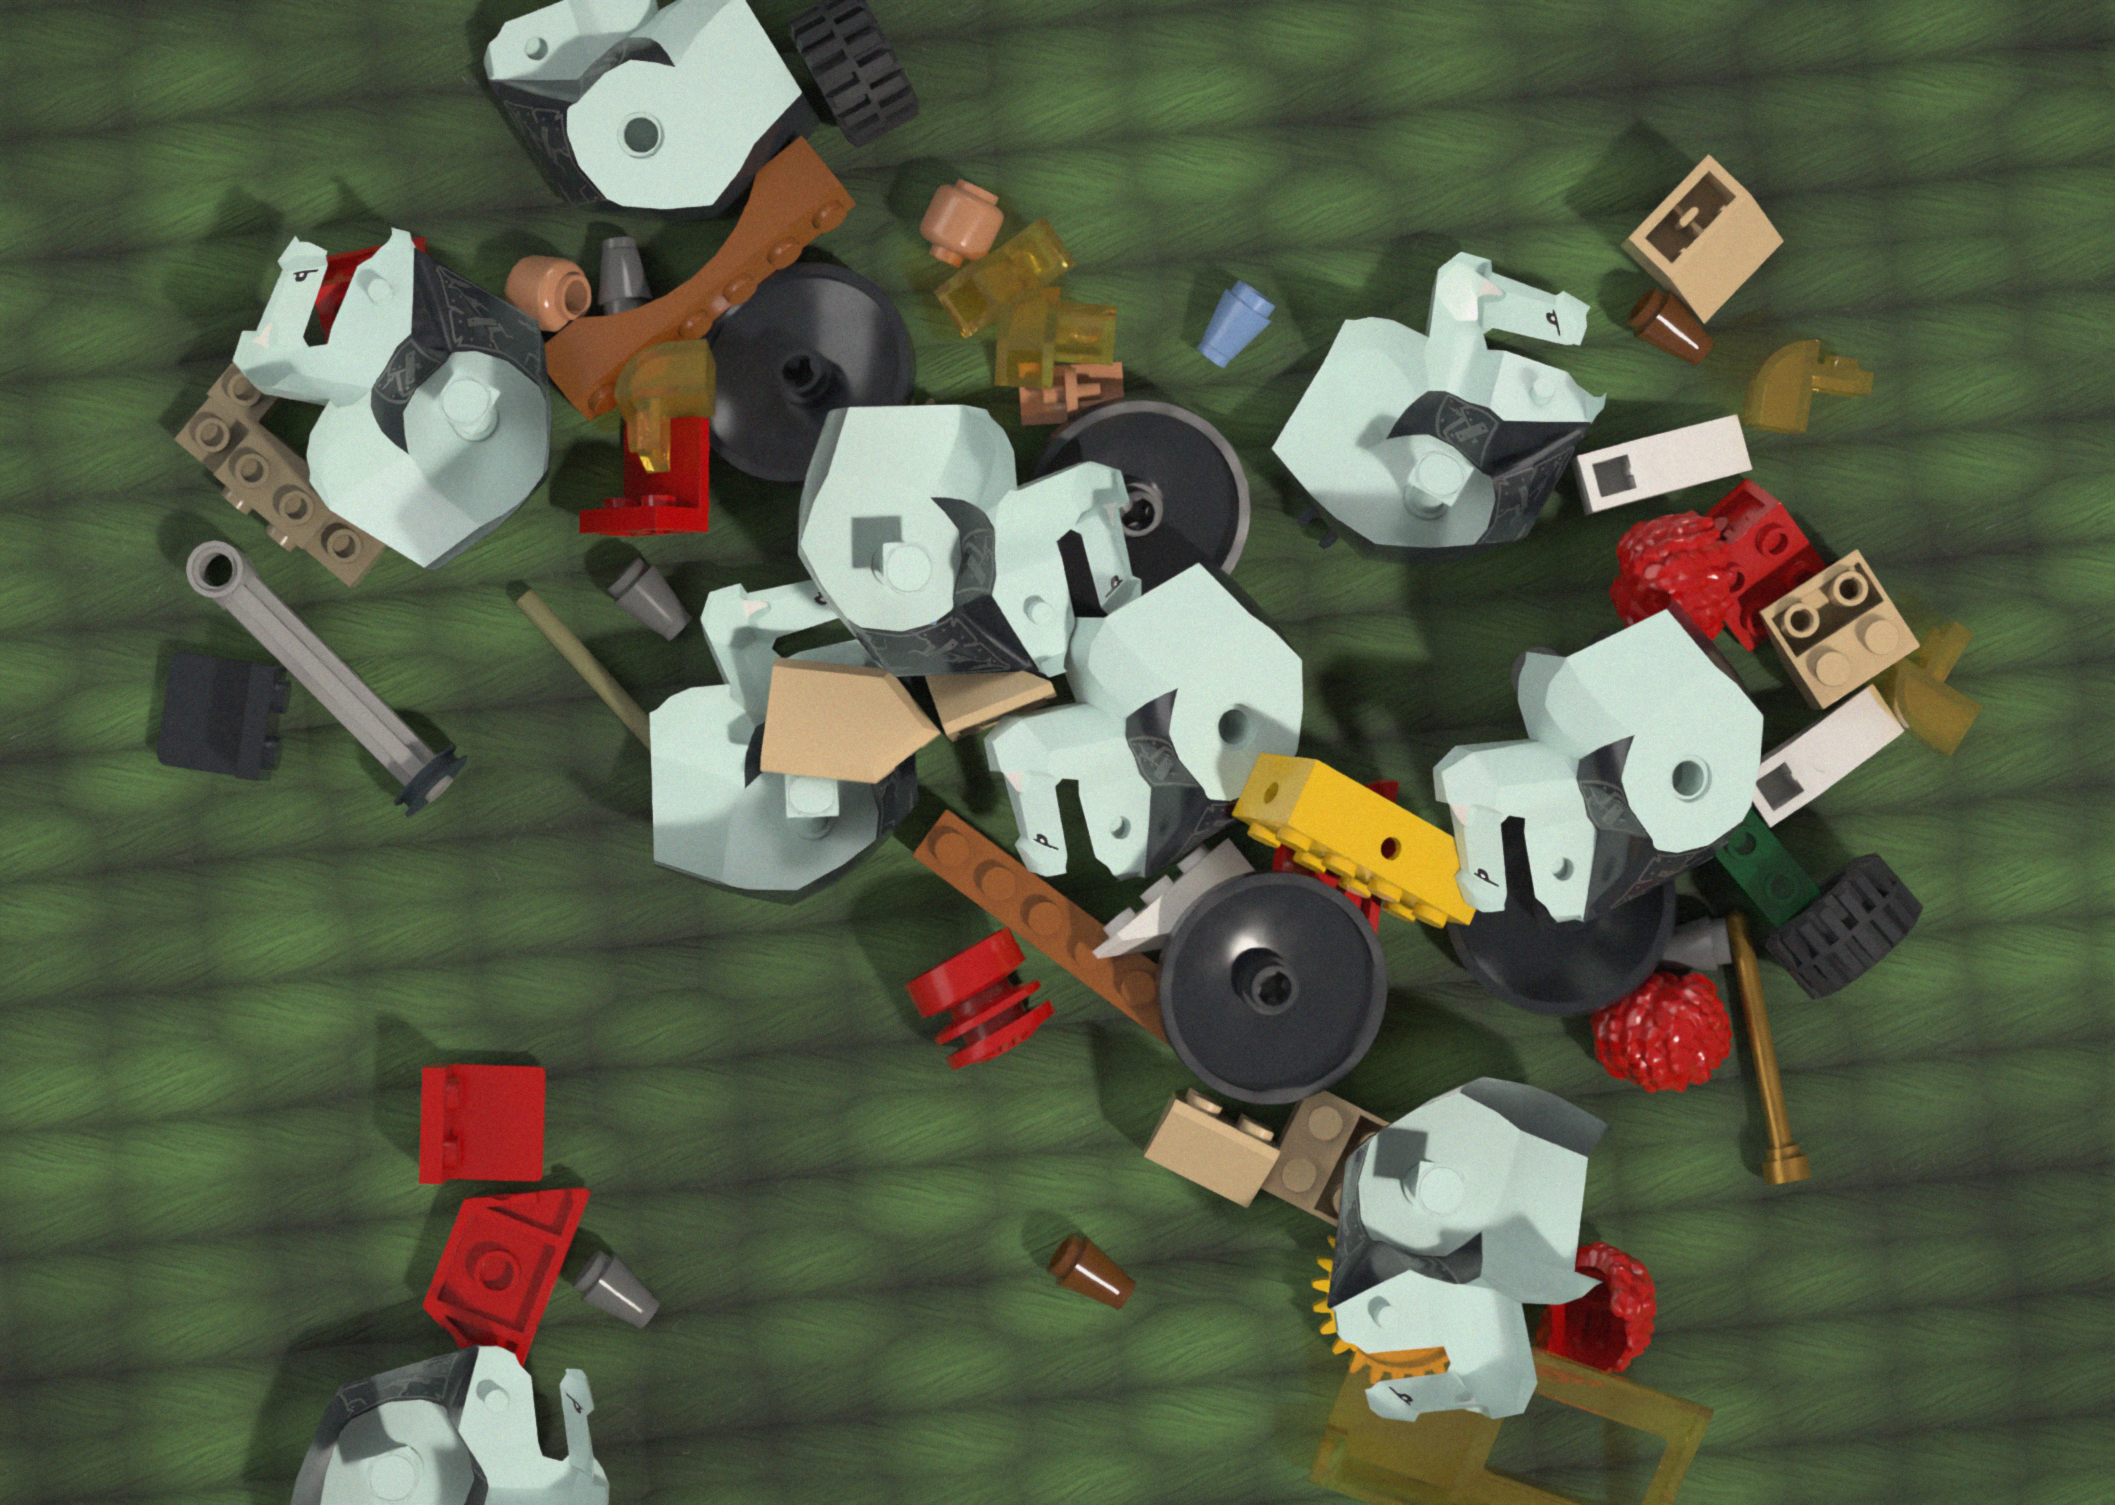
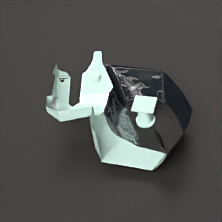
M563 0L505 22L498 36L489 43L484 57V66L489 84L566 205L594 214L665 223L724 221L747 204L756 173L801 135L807 141L821 122L745 0H677L660 10L657 0Z
M392 228V236L389 241L372 258L357 266L333 323L328 344L308 347L303 335L328 266L326 260L328 251L310 242H299L295 236L278 260L283 270L256 331H242L233 362L252 385L263 394L326 406L310 433L306 457L310 469L309 482L329 510L422 567L439 570L518 513L548 479L552 415L545 344L538 320L418 250L411 240L410 232Z
M1460 252L1438 269L1431 294L1425 335L1394 320L1375 317L1345 320L1323 365L1272 449L1269 447L1268 451L1312 509L1363 560L1406 565L1452 563L1484 554L1524 538L1530 532L1591 423L1604 408L1607 392L1602 397H1594L1578 386L1566 371L1507 351L1487 350L1483 334L1492 328L1564 345L1576 344L1580 346L1587 327L1586 314L1590 306L1565 291L1553 295L1492 272L1491 260Z
M966 405L847 407L829 411L805 479L799 507L796 552L826 603L870 656L894 677L1020 672L1021 670L1039 671L1048 677L1067 672L1063 667L1064 658L1068 650L1069 637L1076 622L1063 561L1056 541L1070 529L1082 535L1099 603L1108 615L1141 597V579L1132 576L1119 514V508L1130 502L1121 470L1092 461L1080 462L1017 486L1014 450L1004 429L990 417L987 409ZM937 621L936 625L930 624L931 622Z
M1203 550L1199 563L1107 617H1074L1076 624L1069 637L1068 650L1064 658L1063 667L1067 671L1064 673L1076 703L1004 715L984 738L990 771L1003 772L1020 833L1015 846L1028 872L1038 873L1046 877L1066 873L1067 852L1055 786L1062 778L1079 780V796L1095 857L1108 866L1112 874L1119 881L1134 877L1148 878L1240 822L1241 820L1232 816V812L1260 752L1295 756L1298 750L1303 711L1302 659L1275 621L1243 587Z
M813 580L747 593L739 583L709 593L701 616V624L704 637L725 685L689 688L669 697L657 710L649 713L654 867L728 893L793 906L833 886L866 863L893 835L918 803L916 751L897 765L894 771L877 784L761 772L760 770L772 668L775 657L781 658L772 649L776 638L839 618L826 603ZM857 639L798 652L788 658L885 669L870 656ZM911 676L896 677L912 696Z
M1671 595V603L1666 610L1566 658L1526 652V661L1519 676L1518 703L1529 739L1455 746L1433 768L1436 801L1448 803L1450 807L1461 866L1455 879L1466 906L1476 908L1482 912L1505 910L1504 903L1507 889L1501 823L1508 816L1525 818L1524 834L1535 897L1547 907L1551 916L1557 921L1554 923L1575 919L1588 922L1708 862L1729 842L1752 804L1760 767L1763 715L1738 672L1710 637Z
M1481 1077L1427 1099L1366 1138L1347 1158L1344 1168L1327 1307L1334 1311L1337 1334L1344 1342L1355 1344L1366 1353L1444 1346L1451 1363L1447 1373L1379 1381L1372 1388L1365 1389L1369 1407L1378 1416L1387 1419L1415 1422L1420 1413L1466 1409L1481 1413L1491 1419L1524 1413L1537 1385V1378L1522 1303L1560 1305L1583 1297L1595 1285L1603 1283L1597 1279L1574 1272L1588 1156L1601 1137L1613 1128L1612 1126L1561 1097L1531 1085Z

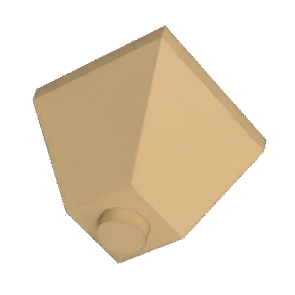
M1023 670L1020 672L925 676L944 731L952 742L995 726L1004 715L1035 710L1058 701L1051 681Z

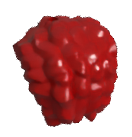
M1689 511L1685 514L1664 515L1650 522H1638L1621 536L1616 546L1620 576L1613 579V585L1609 589V596L1620 620H1623L1625 629L1666 610L1671 603L1672 595L1711 640L1716 638L1724 627L1722 620L1728 616L1726 611L1734 605V602L1729 597L1733 573L1731 569L1726 568L1731 558L1728 542L1719 540L1721 532L1719 529L1714 528L1715 523L1712 517H1701L1695 511Z
M1666 971L1652 973L1629 996L1616 1004L1594 1012L1595 1014L1590 1019V1025L1595 1037L1594 1052L1596 1060L1603 1063L1604 1069L1610 1076L1622 1081L1628 1079L1634 1085H1641L1648 1093L1671 1089L1682 1092L1687 1088L1688 1082L1696 1085L1708 1082L1712 1074L1711 1070L1720 1068L1721 1059L1729 1057V1050L1731 1049L1730 1039L1733 1035L1730 1030L1729 1016L1724 1011L1723 1002L1717 996L1718 989L1716 985L1705 975L1696 972L1678 977Z
M1597 1241L1591 1246H1581L1577 1249L1574 1272L1597 1279L1603 1283L1595 1285L1581 1298L1560 1305L1547 1304L1541 1314V1325L1536 1329L1537 1358L1542 1362H1546L1548 1368L1555 1371L1562 1381H1567L1570 1377L1576 1382L1585 1377L1591 1383H1598L1600 1380L1608 1379L1612 1370L1620 1373L1630 1365L1631 1359L1643 1354L1644 1348L1648 1347L1651 1343V1334L1654 1332L1652 1318L1657 1312V1302L1654 1300L1656 1298L1655 1284L1650 1277L1648 1269L1641 1260L1633 1258L1630 1254L1620 1251L1617 1247L1611 1246L1604 1241Z

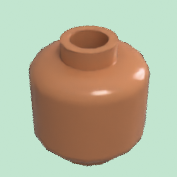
M959 178L955 186L949 184L940 186L936 190L920 224L921 235L933 244L928 254L958 269L964 259L971 262L983 261L987 257L1003 223V213L995 206L999 198Z
M538 255L521 259L512 268L504 289L505 301L538 320L541 331L559 333L577 317H583L590 307L592 297L591 288L585 274L574 261Z

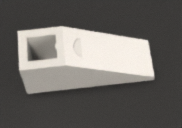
M1737 414L1579 455L1570 460L1585 516L1752 470Z
M1873 683L1760 758V767L1750 808L1767 827H1772L1819 796L1904 732V729Z
M1229 838L1211 851L1204 844L1200 845L1177 864L1183 872L1180 877L1172 882L1165 875L1140 896L1146 904L1143 909L1135 914L1128 907L1103 928L1109 938L1093 951V954L1099 959L1162 949L1173 925L1194 900L1216 884L1243 873L1255 871L1254 868Z

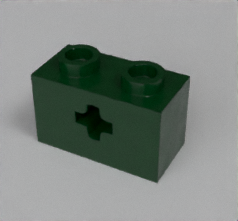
M1751 808L1729 842L1711 859L1765 925L1769 927H1780L1821 892L1818 886Z

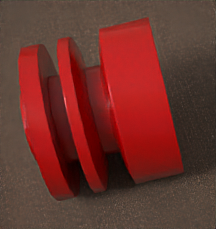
M1008 926L972 944L904 984V988L921 1018L931 1017L948 1011L953 1021L941 1029L933 1038L937 1046L962 1035L966 1044L945 1058L952 1071L968 1064L985 1063L1030 1038L1047 1018L1056 1013L1050 999L1044 1000L1028 1009H1025L1021 1000L1042 987L1038 978L1012 986L1007 976L1015 971L1026 960V957Z

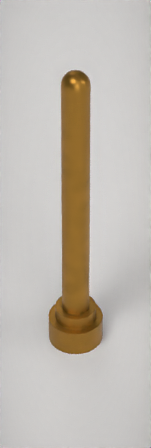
M1733 910L1726 917V926L1770 1148L1765 1149L1767 1160L1761 1162L1766 1185H1775L1807 1179L1811 1177L1807 1154H1801L1799 1143L1793 1144L1749 919L1742 910Z

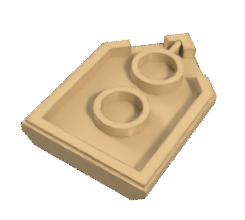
M775 657L768 698L760 770L761 772L877 784L894 771L897 765L919 748L925 747L941 733L900 681L886 669Z

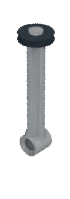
M215 540L202 543L193 550L186 566L187 578L193 589L205 597L212 598L223 610L227 609L404 786V789L397 796L394 805L398 806L405 803L409 807L405 813L406 817L414 815L425 805L434 801L449 787L453 778L468 760L467 755L458 759L453 754L457 748L456 744L449 746L437 755L259 577V572L254 568L253 561L245 551L234 545ZM227 556L232 563V576L223 586L216 587L210 580V566L219 557Z

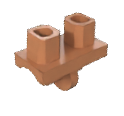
M1122 362L1018 368L1022 426L1063 424L1072 416L1094 404L1124 397Z

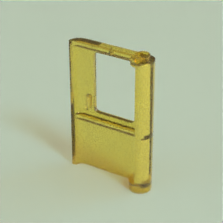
M1444 1346L1366 1353L1357 1347L1317 1445L1307 1481L1308 1483L1372 1505H1583L1486 1470L1485 1462L1505 1417L1491 1419L1481 1413L1466 1409L1423 1412L1418 1415L1415 1422L1382 1418L1370 1409L1365 1389L1372 1388L1379 1381L1447 1373L1451 1363ZM1530 1346L1537 1378V1385L1533 1393L1661 1436L1668 1442L1640 1505H1673L1678 1490L1714 1414L1713 1408Z

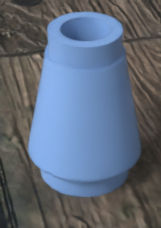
M1238 280L1232 290L1225 288L1202 337L1203 340L1196 349L1215 364L1225 368L1230 360H1233L1272 322L1269 315L1276 306L1254 288Z

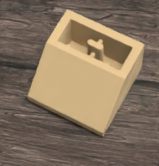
M1708 154L1620 246L1666 291L1670 290L1686 310L1704 325L1782 244L1783 239L1752 195Z
M1855 549L1758 612L1782 665L1812 710L1825 709L1920 647V644L1858 549Z
M1191 1087L1186 1096L1173 1091L1143 1151L1144 1157L1248 1208L1281 1152L1277 1142L1272 1140L1274 1132L1271 1131L1272 1128L1241 1113L1237 1122L1220 1114L1222 1107L1219 1101Z
M1325 1090L1314 1096L1296 1102L1277 1140L1281 1152L1260 1188L1337 1227L1344 1168L1347 1158L1366 1138L1390 1123Z

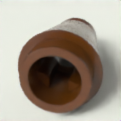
M1655 286L1651 287L1637 301L1626 319V323L1634 329V337L1682 361H1686L1692 367L1703 360L1714 343V339L1706 333L1670 290L1663 293Z
M1072 1233L1060 1243L1047 1267V1272L1056 1278V1285L1105 1305H1110L1116 1310L1122 1308L1127 1302L1136 1284V1281L1128 1277L1090 1238L1085 1236L1080 1239Z

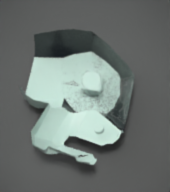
M476 1344L341 1385L321 1418L296 1479L290 1505H609V1482L599 1462L593 1456L587 1415L594 1410V1403L587 1376L582 1370L566 1369V1375L560 1383L569 1455L563 1461L542 1456L538 1444L531 1376L520 1366L515 1354L504 1348Z

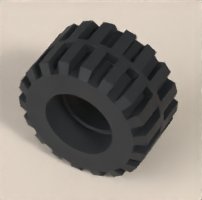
M824 0L788 20L789 35L839 128L847 141L859 149L919 116V101L914 89L865 0Z
M1876 852L1859 856L1828 876L1817 885L1821 892L1780 927L1773 928L1765 944L1766 948L1810 999L1815 1000L1830 996L1862 976L1908 935L1921 915L1923 905Z

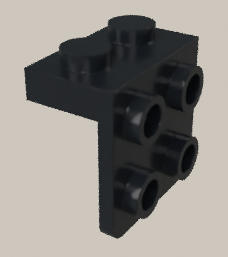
M186 652L176 653L171 659L157 749L159 762L166 766L233 775L235 778L271 781L272 771H277L280 766L283 750V739L277 736L280 714L287 713L291 697V680H286L287 669L280 666Z

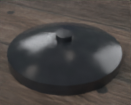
M816 262L791 264L783 269H776L758 284L755 293L747 301L739 305H732L716 318L709 331L697 340L689 375L692 410L694 416H704L709 419L710 445L738 472L755 481L775 487L804 488L807 471L829 411L847 407L910 406L916 385V353L913 339L904 318L885 293L870 280L852 270L832 264Z
M1129 396L1106 400L1094 404L1066 420L1049 436L1037 452L1029 467L1024 484L1080 462L1092 461L1121 470L1130 502L1119 508V514L1132 576L1141 579V596L1199 563L1202 557V550L1229 575L1241 556L1249 530L1251 509L1248 482L1239 458L1228 441L1206 419L1193 410L1166 399L1148 396ZM1070 529L1056 542L1063 561L1072 608L1088 618H1105L1108 614L1101 608L1082 535Z
M1508 816L1501 823L1507 889L1504 903L1505 910L1482 912L1476 909L1469 925L1446 921L1448 933L1458 957L1475 980L1490 994L1516 1009L1531 1014L1547 1017H1575L1590 1014L1618 1003L1633 993L1648 979L1662 960L1669 946L1677 915L1675 878L1588 922L1575 919L1554 923L1557 921L1551 916L1547 907L1535 897L1524 834L1525 818Z
M1258 870L1243 873L1224 880L1201 894L1180 915L1167 936L1160 954L1155 981V998L1159 1020L1166 1039L1176 1056L1196 1077L1213 1089L1232 1098L1257 1104H1283L1299 1101L1328 1089L1346 1076L1360 1062L1377 1035L1383 1019L1388 991L1387 969L1382 947L1373 927L1361 910L1348 897L1324 882L1305 874L1285 870Z

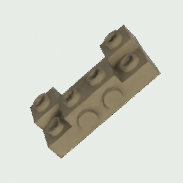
M232 362L206 393L210 397L174 440L210 469L214 476L226 485L220 494L228 502L246 515L253 508L270 522L264 531L272 539L290 552L296 545L306 550L346 585L356 588L374 567L388 545L329 510L309 482L310 469L307 458L269 426L264 425L286 398L263 394L252 385L236 364Z

